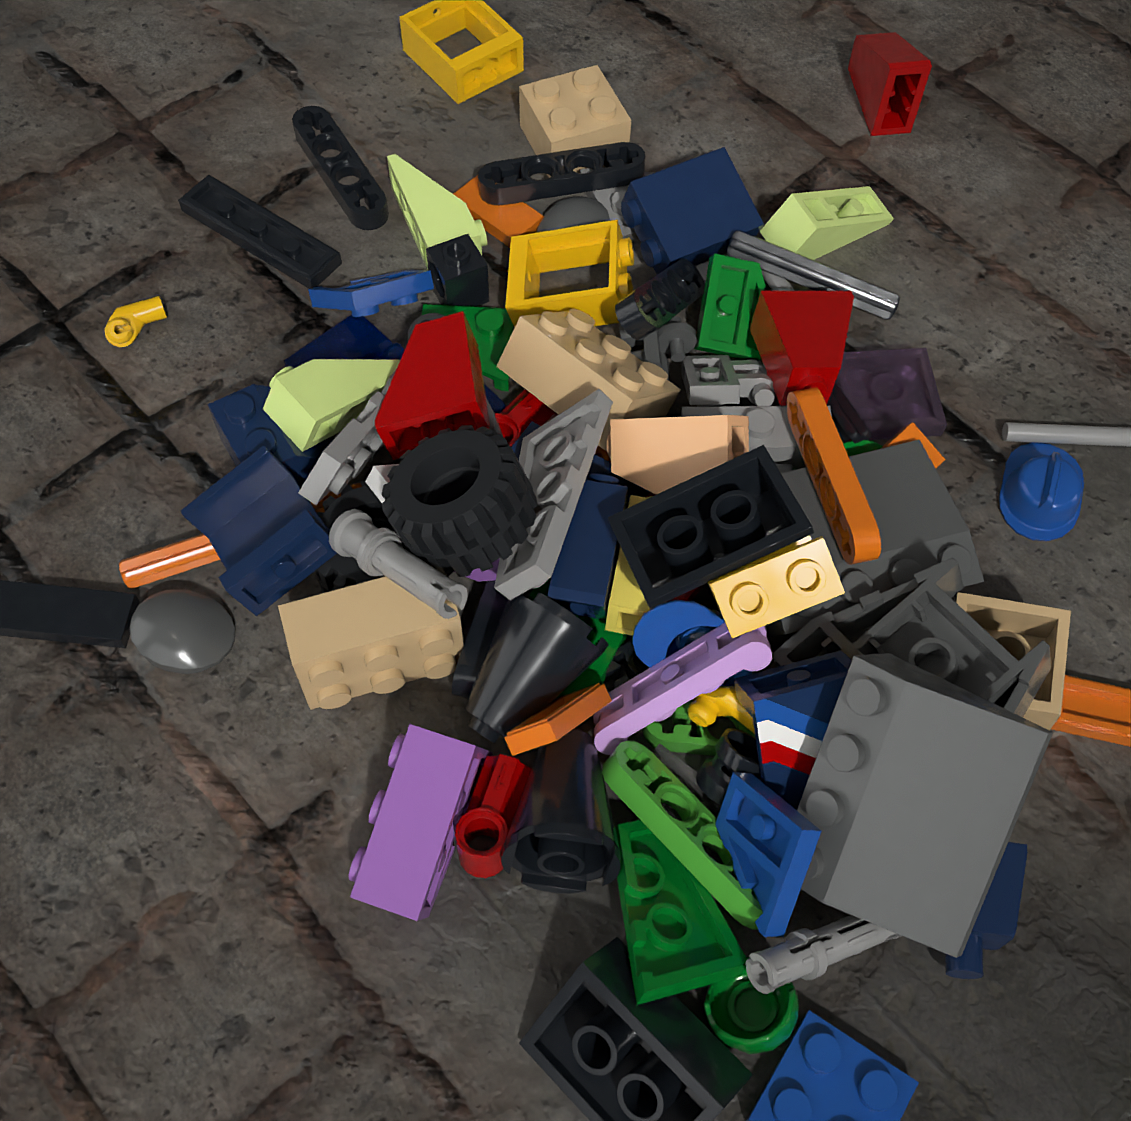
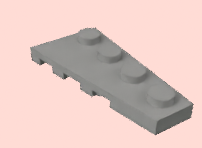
M600 389L523 438L519 463L537 497V507L533 509L536 519L533 526L525 528L528 533L525 541L522 544H515L511 548L513 554L507 559L503 560L500 558L494 588L509 600L531 588L535 589L542 586L553 574L613 401Z

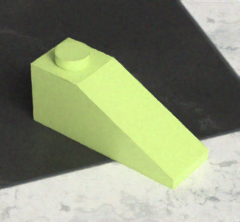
M398 155L387 156L391 189L427 269L426 248L465 234H469L482 255V247L487 245L486 232L480 219H473L466 203Z
M870 186L792 193L764 225L760 233L770 243L815 260L889 225L894 218Z
M313 359L296 368L292 366L285 367L270 381L269 386L271 389L263 410L303 452L341 432L353 418L357 419L370 398L377 391L382 392L389 377L397 369L400 360Z

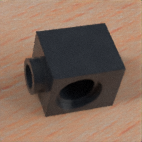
M469 234L426 248L428 270H431L434 285L432 290L441 305L477 307L490 302L488 265Z

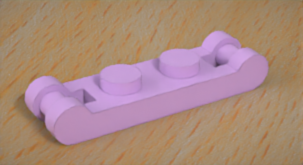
M723 623L610 691L609 695L612 701L593 714L596 725L594 728V745L596 749L603 754L611 755L621 742L627 741V737L654 721L659 722L667 719L678 707L700 694L713 692L726 679L743 669L759 671L767 667L772 660L770 643L766 638V627L762 626L732 638L726 624Z

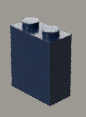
M725 147L631 181L621 202V212L624 221L628 227L634 228L641 242L640 247L643 259L649 267L654 268L657 275L683 258L696 266L708 261L714 253L724 255L727 253L728 244L736 230L756 236L764 226Z

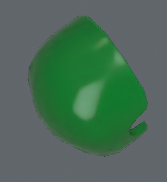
M745 968L738 977L710 984L704 1001V1009L709 1024L719 1039L727 1046L751 1055L773 1051L791 1036L798 1020L799 1001L792 982L780 986L768 994L757 991L749 980Z

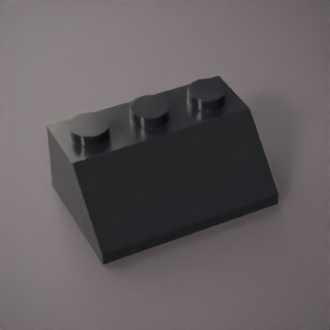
M764 445L608 517L610 525L650 609L814 533L812 524Z
M618 937L581 963L519 1042L523 1049L590 1121H713L753 1076L746 1066L675 995L640 1005L636 1004L628 947Z

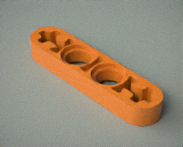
M817 387L790 392L787 397L789 424L844 560L847 564L851 565L877 560L881 553L880 532L822 393Z

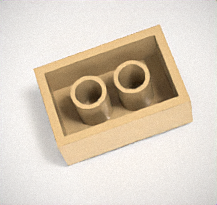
M570 309L563 312L553 313L545 311L542 314L520 316L496 367L558 415L600 389L613 401L598 446L607 451V438L611 432L610 419L666 417L681 389L667 380L668 374L661 367L650 362H643L630 353L631 347L624 340L613 335H606L594 326L595 320L590 315L577 309Z
M386 576L278 605L292 666L310 710L319 707L323 709L338 708L350 702L351 698L371 692L377 694L391 693L400 689L409 681L423 677L438 679L455 672L464 646L461 620L457 606L445 600V603L453 608L457 615L449 619L443 618L434 609Z

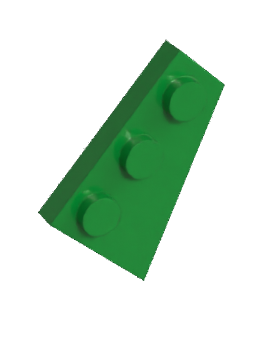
M641 820L618 824L615 830L621 852V869L617 876L636 1004L640 1005L740 976L746 968L747 958L710 892Z

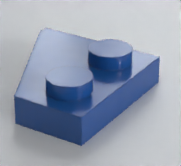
M401 270L350 280L351 285L339 288L319 286L310 288L308 291L312 307L351 310L352 317H362L378 313L380 311L378 304L391 301L392 306L414 303L418 301L417 293L432 290L434 285L431 270Z
M733 772L715 825L724 847L732 856L733 869L741 889H753L761 906L763 914L755 921L759 932L764 937H784L822 831L752 773Z

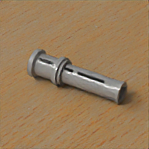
M357 509L346 511L333 523L329 532L331 548L341 556L355 558L359 568L369 576H386L434 609L443 618L449 619L457 615V612L448 606L445 600L450 601L461 610L464 608L468 592L462 584L453 581L404 549L400 537L394 531L374 526L371 517L365 512Z

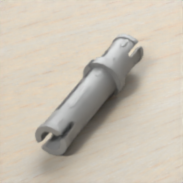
M849 915L815 930L807 928L795 930L786 936L785 942L751 953L749 955L750 958L746 960V971L749 980L757 991L768 994L776 988L799 978L808 981L821 977L826 972L827 966L860 954L862 951L888 940L897 939L902 935Z

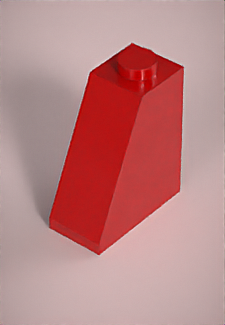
M896 32L856 35L848 65V71L871 136L911 133L932 68L931 61Z
M851 291L760 292L750 331L767 374L773 381V389L780 406H787V397L790 392L815 387L820 390L827 405L842 365L854 300Z
M464 311L416 324L375 419V429L393 460L399 459L407 450L416 448L419 445L418 442L428 436L430 439L437 436L440 430L451 428L452 431H455L461 425H472L474 430L482 426L490 428L479 348Z

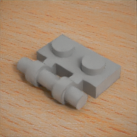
M729 355L685 356V359L682 361L681 375L690 405H697V407L726 406V404H739L740 397H748L750 402L757 406H771L774 402L776 394L773 389V381L768 376L765 366L761 361L755 359L731 361Z

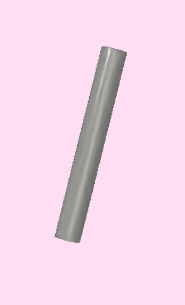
M1005 422L1002 428V439L1006 442L1131 447V428Z

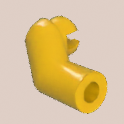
M160 296L116 308L105 327V337L108 342L113 346L126 347L135 341L145 324L167 318Z
M734 685L720 686L711 693L700 694L693 699V702L687 708L689 718L701 727H708L715 723L717 716H732L755 734L753 718L737 700Z

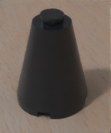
M540 592L533 601L524 597V593L512 600L508 599L464 707L466 711L473 715L467 725L494 744L500 735L507 736V732L545 709L602 656L609 646L603 637L596 641L595 644L590 642L587 636L592 628L573 613Z
M577 727L559 740L538 748L503 844L501 859L503 869L508 874H510L511 867L521 872V883L533 889L565 894L585 892L587 881L602 877V886L615 880L620 873L621 852L598 750L594 745V739Z

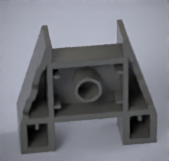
M953 557L913 574L915 579L881 594L877 590L859 598L861 603L833 615L829 611L812 619L772 653V658L778 667L840 650L851 660L854 655L890 653L1021 717H1024L1051 670L1050 646L1044 640L1018 661L952 599L957 592L964 588L959 563Z

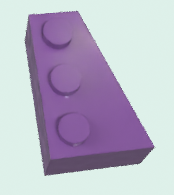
M409 724L406 735L399 734L397 736L388 760V766L394 768L387 791L381 789L377 793L370 810L369 823L373 824L374 828L367 848L361 846L358 849L350 867L349 880L355 882L350 898L415 921L429 917L455 851L453 842L456 825L469 806L472 797L469 794L478 767H483L486 756H492L493 752Z

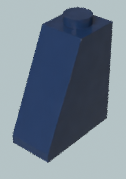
M589 474L588 479L585 480L551 577L547 596L576 616L606 620L620 549V544L608 517L627 509L628 487L619 485V479L609 475Z

